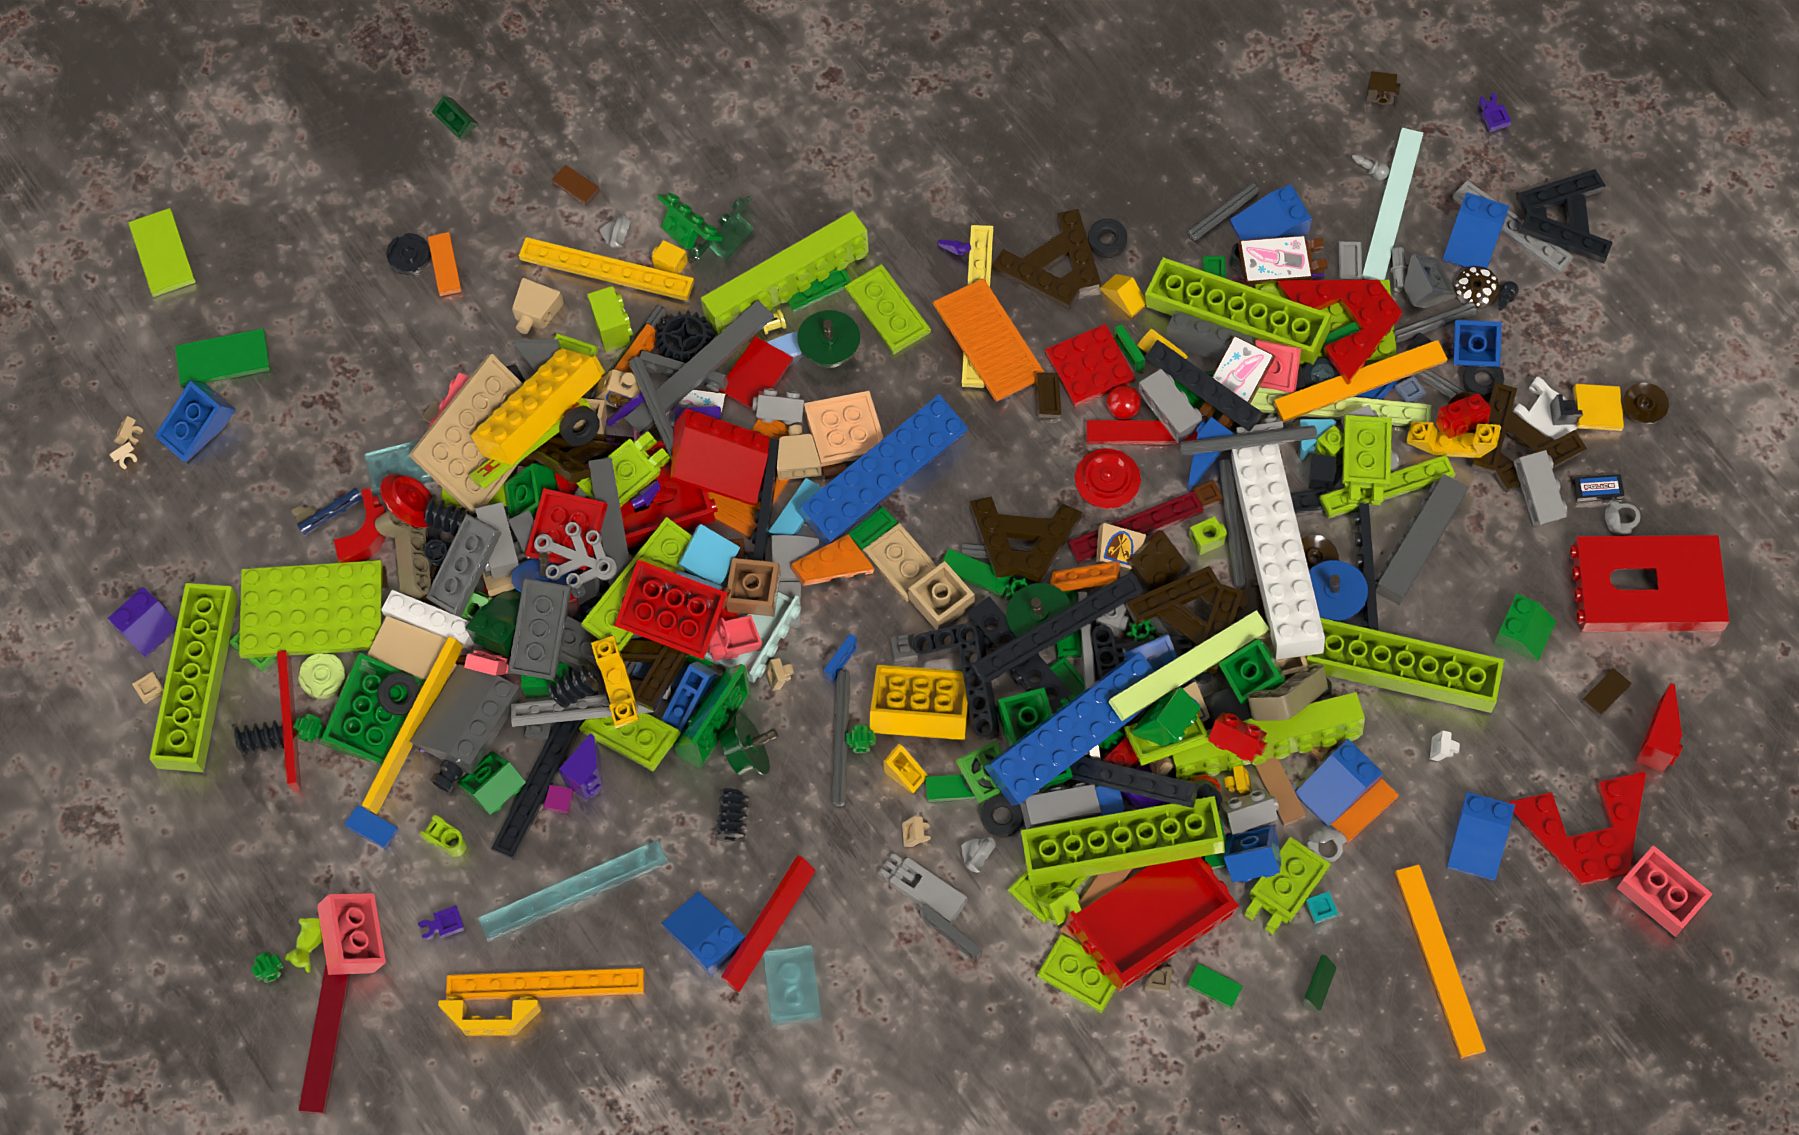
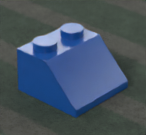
M1455 320L1452 344L1453 365L1500 367L1502 322Z
M1275 824L1247 830L1240 834H1228L1224 859L1232 883L1238 881L1248 882L1253 878L1261 876L1272 877L1280 873L1281 855Z

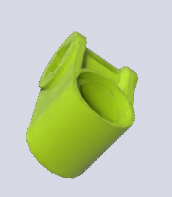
M433 814L431 817L432 821L424 831H420L419 835L425 841L438 847L450 856L458 857L464 854L467 849V843L462 834L442 818ZM452 840H459L455 846H449Z

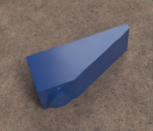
M1211 417L1208 422L1203 421L1197 428L1196 432L1198 435L1196 440L1233 436L1234 433ZM1222 451L1193 454L1187 484L1188 491L1191 492L1192 488L1195 487Z
M699 662L690 664L661 721L683 733L689 718L699 708L702 698L708 694L718 673Z

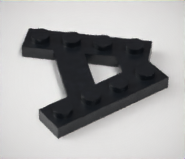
M1593 169L1518 193L1516 200L1526 215L1520 233L1604 264L1613 242L1590 234L1585 198L1586 196L1604 191L1606 187L1597 170ZM1565 203L1567 225L1547 218L1546 209Z

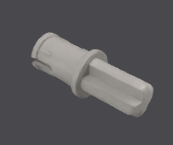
M1396 247L1392 250L1393 267L1390 270L1393 274L1394 291L1404 292L1408 267L1405 264L1404 248Z

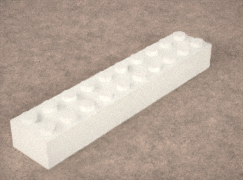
M1278 444L1232 449L1231 461L1267 623L1270 628L1275 658L1278 660L1323 653L1325 636Z

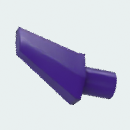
M953 240L938 241L940 247L957 255L963 256L965 252L971 250L969 243Z
M658 480L640 491L639 497L631 500L635 509L643 504L649 506L661 488Z

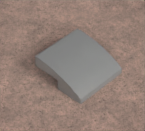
M772 535V562L779 563L780 581L800 582L790 569L791 564L819 550V539L805 536Z

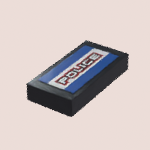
M1621 474L1575 477L1573 480L1577 502L1623 499L1625 495Z

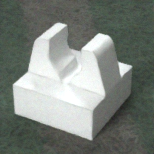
M1441 731L1432 737L1430 760L1439 762L1447 756L1452 757L1453 753H1459L1460 743L1451 740V732Z

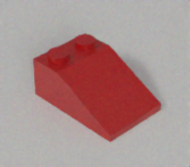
M1673 683L1668 685L1658 702L1636 759L1637 762L1664 772L1668 765L1673 766L1675 759H1678L1683 745L1679 744L1682 738L1676 688Z

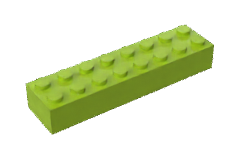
M851 211L701 297L703 314L707 322L712 324L715 335L718 336L757 300L771 311L778 304L786 303L797 292L809 289L810 283L814 280L824 281L829 277L830 271L834 269L840 271L845 269L851 262L864 258L869 253L867 229L856 214Z
M1164 257L1145 293L1148 308L1173 316L1176 310L1261 340L1302 347L1300 360L1313 365L1331 329V314Z
M185 583L149 758L157 769L204 772L238 596L232 586Z
M1320 618L1325 636L1324 652L1306 655V661L1308 665L1323 664L1325 675L1492 713L1497 702L1504 659Z
M1357 692L1311 703L1289 719L1272 721L1249 719L1243 721L1248 724H1255L1267 733L1264 740L1267 743V747L1263 755H1258L1252 762L1242 760L1236 754L1228 750L1219 749L1213 743L1208 742L1171 755L1174 763L1172 769L1176 779L1189 781L1193 776L1197 775L1216 776L1224 770L1229 769V771H1233V767L1260 765L1265 763L1266 759L1275 757L1276 759H1283L1291 753L1310 752L1314 747H1330L1335 745L1337 741L1345 739L1346 741L1348 739L1350 741L1356 740L1363 735L1365 716ZM1212 729L1206 730L1209 736Z
M1215 796L1196 799L1194 808L1167 804L1021 830L1031 886L1225 852Z

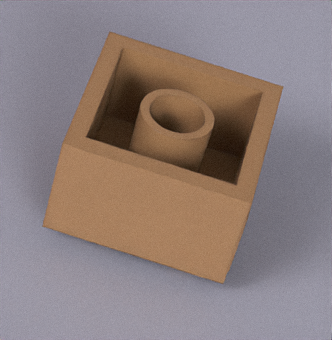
M732 558L727 587L731 589L726 603L728 612L774 617L781 578L779 563Z

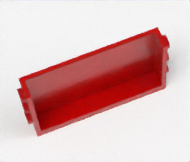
M1201 857L1146 867L1078 913L1071 911L1067 917L1066 925L1069 932L1073 936H1077L1081 941L1085 953L1089 956L1091 955L1097 962L1098 970L1103 975H1107L1117 990L1121 992L1232 917L1239 905L1229 894L1226 884L1221 880L1219 881L1214 875L1211 865L1206 861L1204 862Z

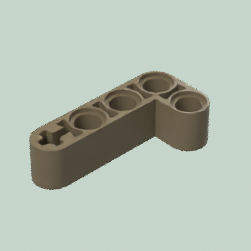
M388 510L375 520V527L380 534L395 538L400 593L418 600L428 594L431 588L429 561L424 555V548L427 544L425 527L418 528L408 525Z
M1312 664L1304 667L1275 690H1259L1248 694L1252 719L1255 721L1285 720L1295 716L1328 689L1323 664Z

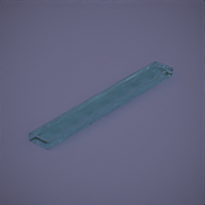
M659 840L478 919L489 942L669 863Z

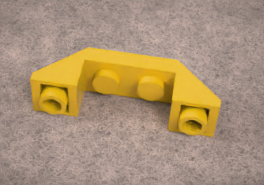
M1411 422L1406 442L1435 456L1447 455V457L1481 458L1497 447L1501 426L1477 424L1475 433H1464L1449 439L1444 432H1438L1433 422Z
M614 635L591 643L611 703L609 707L615 727L618 728L638 721L637 703Z
M524 996L520 997V1000H513L512 1020H509V1017L496 1016L494 1020H484V1017L471 1016L467 1020V1005L461 998L447 997L446 1000H439L438 1002L440 1009L465 1036L516 1035L541 1011V1005L538 1000H535L534 997Z

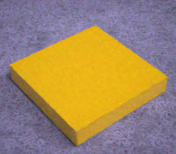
M1587 384L1574 385L1573 392L1576 410H1582L1583 412L1582 417L1576 423L1577 428L1622 431L1624 423L1620 387Z

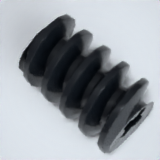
M433 497L426 508L425 523L428 526L434 525L436 529L442 528L444 532H450L456 536L466 514L470 515V510L467 509L461 514L462 508L460 506L453 511V503H449L445 508V500L442 499L437 505V497Z
M588 662L589 670L584 665L580 666V673L576 669L572 670V677L566 673L564 681L561 678H557L556 685L553 682L548 683L549 692L559 706L567 708L570 704H575L578 700L584 699L586 695H592L594 691L602 689L601 673L593 663Z
M273 720L271 728H269L267 722H263L262 729H259L257 723H254L252 731H250L248 725H244L243 732H240L238 726L234 728L236 747L243 755H247L249 749L253 754L257 753L258 749L266 752L268 746L272 751L276 750L277 746L284 749L282 723L281 726H278L276 720Z
M721 789L720 806L718 807L720 815L717 816L719 824L716 825V832L718 833L715 835V839L723 842H734L746 837V834L740 832L739 829L747 827L740 820L748 818L741 811L748 810L749 807L742 804V802H747L750 798L747 795H743V792L737 789Z

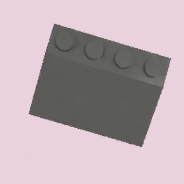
M459 664L411 738L410 743L442 760L453 763L461 770L473 775L511 714V704H517L521 698L519 686L500 676L464 668L463 665Z

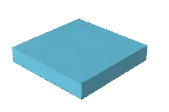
M699 524L678 566L696 577L721 586L731 567L732 558L736 557L740 547L704 525Z

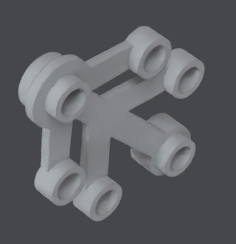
M575 522L568 523L565 531L572 538L576 551L556 544L546 534L539 535L535 539L534 546L538 552L548 554L553 552L571 560L560 566H548L546 576L551 580H558L562 575L583 566L592 568L580 575L571 573L567 576L566 583L568 586H572L573 589H577L583 583L597 577L601 580H609L617 572L616 562L612 558L606 557L601 543L602 536L595 530L587 533L586 541L593 546L596 559L588 556L581 537V527ZM572 527H577L575 533H570ZM597 535V539L591 542V537ZM546 540L545 546L540 547L541 541ZM608 564L607 570L601 571L602 566ZM553 569H557L555 576L550 574ZM576 577L577 583L572 585L571 580Z

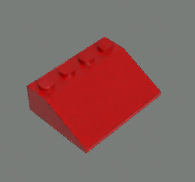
M686 408L674 423L671 479L755 506L768 458L769 436Z
M641 557L637 560L614 626L704 659L725 609L731 589Z

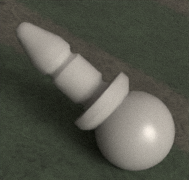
M1352 155V159L1357 164L1368 169L1367 173L1372 174L1375 179L1382 181L1388 178L1390 169L1386 164L1378 163L1377 160L1372 162L1360 155Z

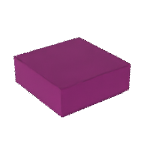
M550 785L544 809L568 814L574 790Z

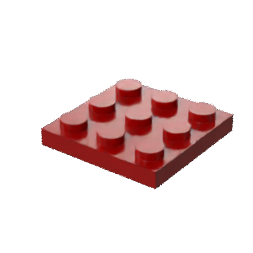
M1106 324L1045 349V354L1055 373L1059 374V380L1074 408L1110 393L1117 386L1130 385L1136 380Z
M544 488L525 556L539 560L540 552L536 550L534 542L542 534L549 535L556 544L576 551L572 538L565 531L568 523L575 522L581 527V537L588 556L593 558L595 552L593 546L586 541V535L591 530H595L600 534L608 504ZM572 527L570 533H575L577 527ZM597 535L591 537V542L597 539ZM546 540L541 541L540 547L545 546ZM553 552L548 554L550 563L562 565L571 561ZM583 566L578 569L588 571L590 567Z

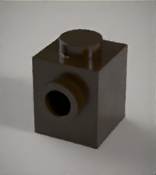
M1371 71L1367 102H1376L1382 105L1393 104L1394 97L1399 96L1400 83H1397V74Z

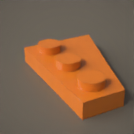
M846 535L792 563L790 569L802 585L806 586L828 582L832 578H851L855 574L865 573V575L873 574L875 568L852 538Z

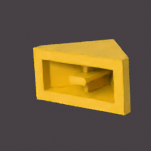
M1115 274L1100 287V290L1131 318L1146 306V299L1133 277Z
M898 744L883 761L884 773L911 793H914L926 777H928L926 772L901 744Z

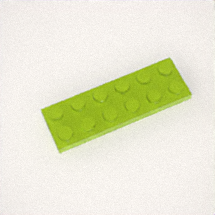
M666 517L583 620L581 626L599 640L614 635L621 652L634 636V633L614 625L637 560L645 557L684 572L685 569L679 567L678 563L692 535Z

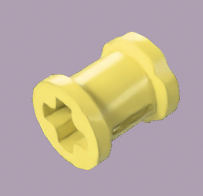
M781 309L773 313L774 318L762 328L765 335L769 331L786 328Z

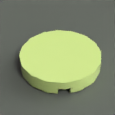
M314 654L301 664L298 681L303 691L310 697L325 699L336 695L343 688L346 681V670L341 660L335 655Z

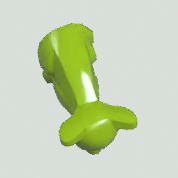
M318 918L299 919V924H301L302 928L297 938L296 949L285 956L286 961H290L297 968L304 967L307 973L311 972L310 952L323 941L320 920Z

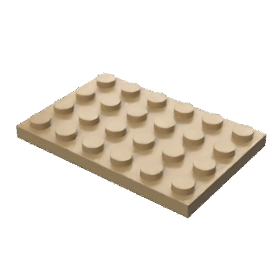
M493 354L486 356L409 453V456L462 507L470 510L471 515L476 513L475 508L484 507L489 503L518 465L516 464L485 489L478 486L469 477L472 472L490 459L481 455L471 434L496 409L503 405L510 395L514 394L523 385Z

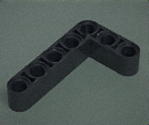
M964 623L916 635L912 641V648L917 654L926 658L959 651L972 730L977 736L990 740L995 738L999 733V722L992 681L984 686L980 684L975 687L974 680L977 676L970 667V658L974 653L978 655L977 660L987 655L983 632L970 623ZM973 630V638L967 641V633ZM951 635V643L945 646V638ZM928 640L929 647L927 650L923 651L922 645L925 641ZM985 699V707L979 710V701ZM989 722V730L986 733H983V724Z

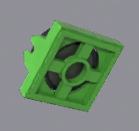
M996 740L956 760L962 772L964 786L975 795L979 803L1002 793L983 767L1002 753Z

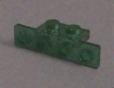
M750 196L743 199L739 197L731 206L733 210L729 214L726 212L718 220L719 226L716 229L723 236L722 241L705 240L702 245L697 244L690 252L692 254L688 259L690 263L697 261L709 247L724 262L731 257L754 230L739 214L751 201L752 198Z

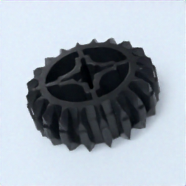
M687 310L685 315H682L680 311L677 313L678 316L675 317L670 314V320L663 319V326L658 325V333H655V346L659 356L687 363L715 339V331L712 329V324L707 322L705 316L699 317L697 312L691 315L689 310ZM690 328H691V329H695V330H697L698 332H693V331L690 330ZM669 345H673V347L679 348L680 351L673 349Z

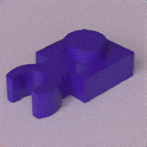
M1491 93V102L1485 101L1484 97L1481 96L1479 105L1484 109L1481 115L1489 132L1509 127L1512 121L1504 105L1497 106V96Z
M457 905L433 913L434 921L422 920L418 923L420 929L424 927L430 928L428 933L422 935V938L426 941L432 939L438 932L441 938L465 930Z

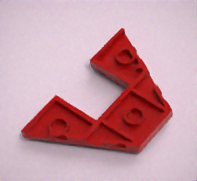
M1280 280L1277 285L1286 299L1317 310H1322L1340 302L1353 322L1357 324L1360 331L1331 343L1324 348V353L1347 385L1351 383L1352 378L1359 369H1362L1366 360L1373 355L1385 336L1387 337L1403 313L1379 280Z
M1642 772L1598 782L1597 787L1611 828L1567 837L1552 792L1507 803L1515 804L1513 814L1522 823V826L1533 834L1534 839L1545 850H1548L1558 860L1561 867L1569 871L1572 878L1582 886L1626 876L1629 873L1646 773Z

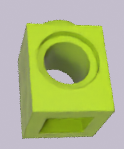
M1333 425L1317 439L1314 451L1319 455L1335 456L1337 461L1343 456L1344 434Z
M1214 516L1190 527L1188 537L1200 556L1224 545L1227 531L1223 523H1219ZM1204 533H1212L1214 537H1206Z
M1062 885L1057 886L1037 900L1046 921L1056 925L1066 921L1071 911L1075 913L1081 911L1078 903L1079 896L1075 890Z

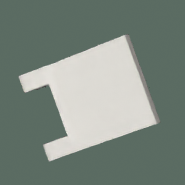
M1536 377L1528 388L1531 392L1540 395L1531 410L1528 411L1519 403L1513 410V413L1552 441L1577 429V424L1553 425L1550 403L1559 393L1551 389L1540 377Z

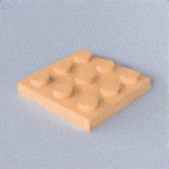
M869 391L804 403L803 410L810 433L813 436L821 467L858 460L884 439Z

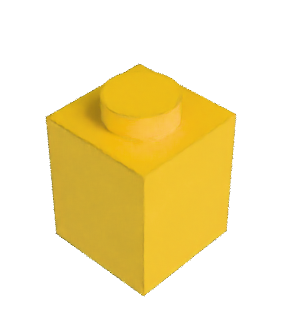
M664 240L660 246L654 248L651 255L655 269L680 275L688 263L685 250Z

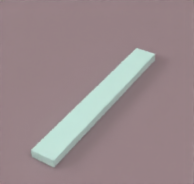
M1406 128L1401 130L1362 279L1385 280L1423 132Z

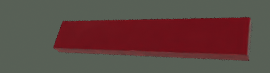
M1192 491L1110 525L1148 536L1158 530H1163L1204 513V509L1195 491ZM1099 529L1068 541V546L1077 564L1097 556Z
M325 965L298 1111L300 1113L325 1115L350 979V974L328 975L327 965Z

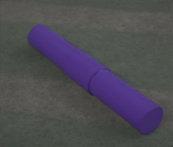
M642 392L606 420L607 425L610 427L614 426L644 402L645 399Z

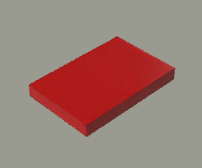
M755 336L728 374L726 390L719 389V392L726 393L730 399L752 410L754 397H758L759 391H764V388L774 389L792 363L793 357Z

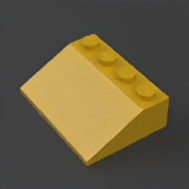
M877 665L870 709V730L880 734L965 740L968 702L962 671Z

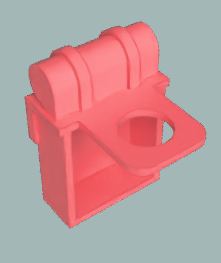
M752 615L725 621L723 617L720 618L708 650L714 661L721 660L722 658L729 660L737 658L741 654L760 650L762 642Z
M474 650L473 653L467 654L464 668L501 677V675L508 674L510 659L503 655Z

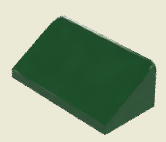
M445 95L432 111L458 139H462L479 124L453 98Z
M1321 955L1302 1003L1303 1006L1315 1011L1321 1010L1336 972V966L1326 955Z

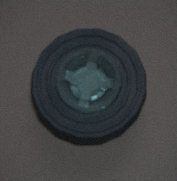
M1317 358L1314 365L1308 363L1303 370L1305 388L1341 376L1328 358Z

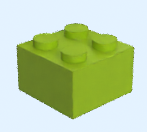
M613 286L587 294L605 352L627 346L630 342L629 336H632L633 332L628 314L624 309L621 294H616Z

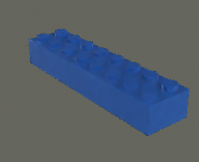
M939 394L803 503L797 512L827 546L961 439L969 428Z
M1141 652L1128 657L983 766L1011 806L1021 804L1147 708L1145 707L1126 720L1121 721L1108 702L1114 696L1155 672Z

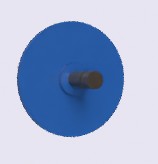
M540 553L539 560L531 559L517 566L512 573L511 580L513 586L522 593L524 578L567 585V576L571 573H578L577 570H573L562 575L558 580H551L546 576L547 567L550 565H560L550 563L548 553ZM557 569L551 571V576L556 575ZM576 577L571 580L572 585L577 583Z
M1331 560L1319 563L1309 570L1320 618L1332 621L1345 620L1356 615L1365 605L1368 595L1367 582L1363 574L1353 565L1343 561Z

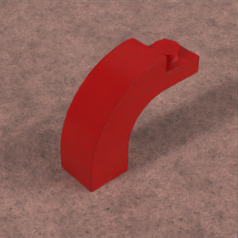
M371 488L361 490L366 510V518L362 527L352 535L334 539L339 563L368 560L381 548L386 539V536L380 534L375 527V520L384 514L386 510L384 506H381L378 495H373Z

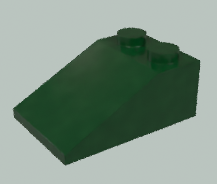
M516 588L502 592L478 609L465 627L475 644L510 659L521 592Z

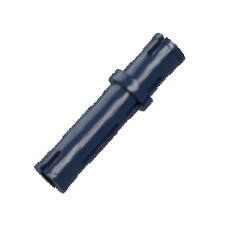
M355 487L340 498H334V502L317 511L301 523H298L297 525L303 535L307 536V534L324 525L340 513L345 514L348 508L363 500L357 488Z

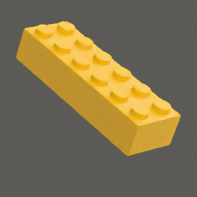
M563 348L556 351L530 379L526 380L514 394L509 396L503 405L496 409L471 434L481 455L513 465L602 378L592 356Z

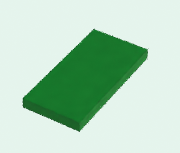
M264 328L175 345L181 388H185L189 381L205 384L271 371Z

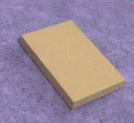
M900 523L863 549V553L905 602L909 601L908 588L937 567Z
M386 616L367 656L426 681L447 638Z

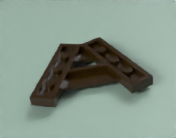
M1079 209L1057 213L1061 233L1024 258H1020L1002 249L992 264V270L1066 309L1070 308L1079 293L1099 289L1101 281ZM1069 256L1073 271L1059 278L1045 271L1064 257Z
M1495 382L1488 404L1491 407L1488 424L1501 426L1497 447L1481 458H1474L1472 468L1495 474L1507 493L1521 486L1514 462L1501 453L1505 434H1508L1530 450L1531 453L1527 455L1546 450L1553 460V468L1586 452L1587 447L1576 430L1552 441L1513 413L1512 407L1517 388Z
M558 432L529 454V456L556 474H559L568 482L578 483L582 479L590 478V468L585 466V464H588V461L595 460L607 452L613 453L627 440L631 439L634 441V437L596 434L587 444L572 446ZM561 448H570V450H569L568 452H566V453L563 452V451L560 450V449H561Z
M992 496L970 501L969 505L995 578L1020 574L1037 583H1040L1080 522L1083 513L1062 503L1052 519L998 514ZM1008 538L1035 540L1037 542L1030 552L1015 551L1011 549Z
M1207 566L1127 601L1126 608L1136 625L1158 616L1198 646L1233 625L1244 590L1221 584L1211 567ZM1198 598L1213 607L1208 623L1183 605ZM1215 664L1206 671L1216 674L1219 664Z
M589 632L592 643L599 641L597 637ZM630 640L620 652L623 661L653 663L643 681L630 680L636 703L655 712L689 654L655 641ZM602 676V681H603L604 689H605V692H606L607 700H608L609 705H611L610 700H609V697H608V693H607V690H606V686H605V683H604V679H603V676Z

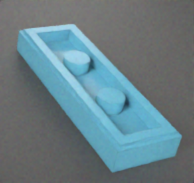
M805 478L769 530V535L795 536L805 522L798 514V509L823 487Z

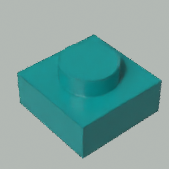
M1329 891L1308 898L1305 901L1314 924L1337 917L1339 914Z

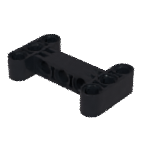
M1194 612V614H1196L1198 617H1200L1207 623V620L1203 614ZM1099 625L1094 628L1092 632V648L1097 681L1126 660L1124 652L1152 640L1115 645L1114 634L1110 627ZM1184 635L1170 637L1178 658L1197 646ZM1105 637L1107 641L1100 642L1096 638ZM1108 658L1112 662L1109 664H1105L1101 661V659ZM1202 672L1194 677V679L1200 684H1207L1212 681L1214 674Z

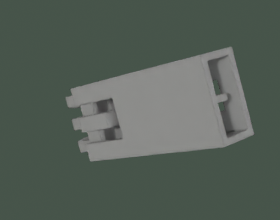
M892 853L889 858L896 864L893 865L886 861L884 867L890 870V873L881 868L878 874L888 880L891 887L921 907L927 904L952 924L967 903V897L908 857L904 861ZM905 877L910 883L916 878L919 882L915 888H912L903 882L902 878Z

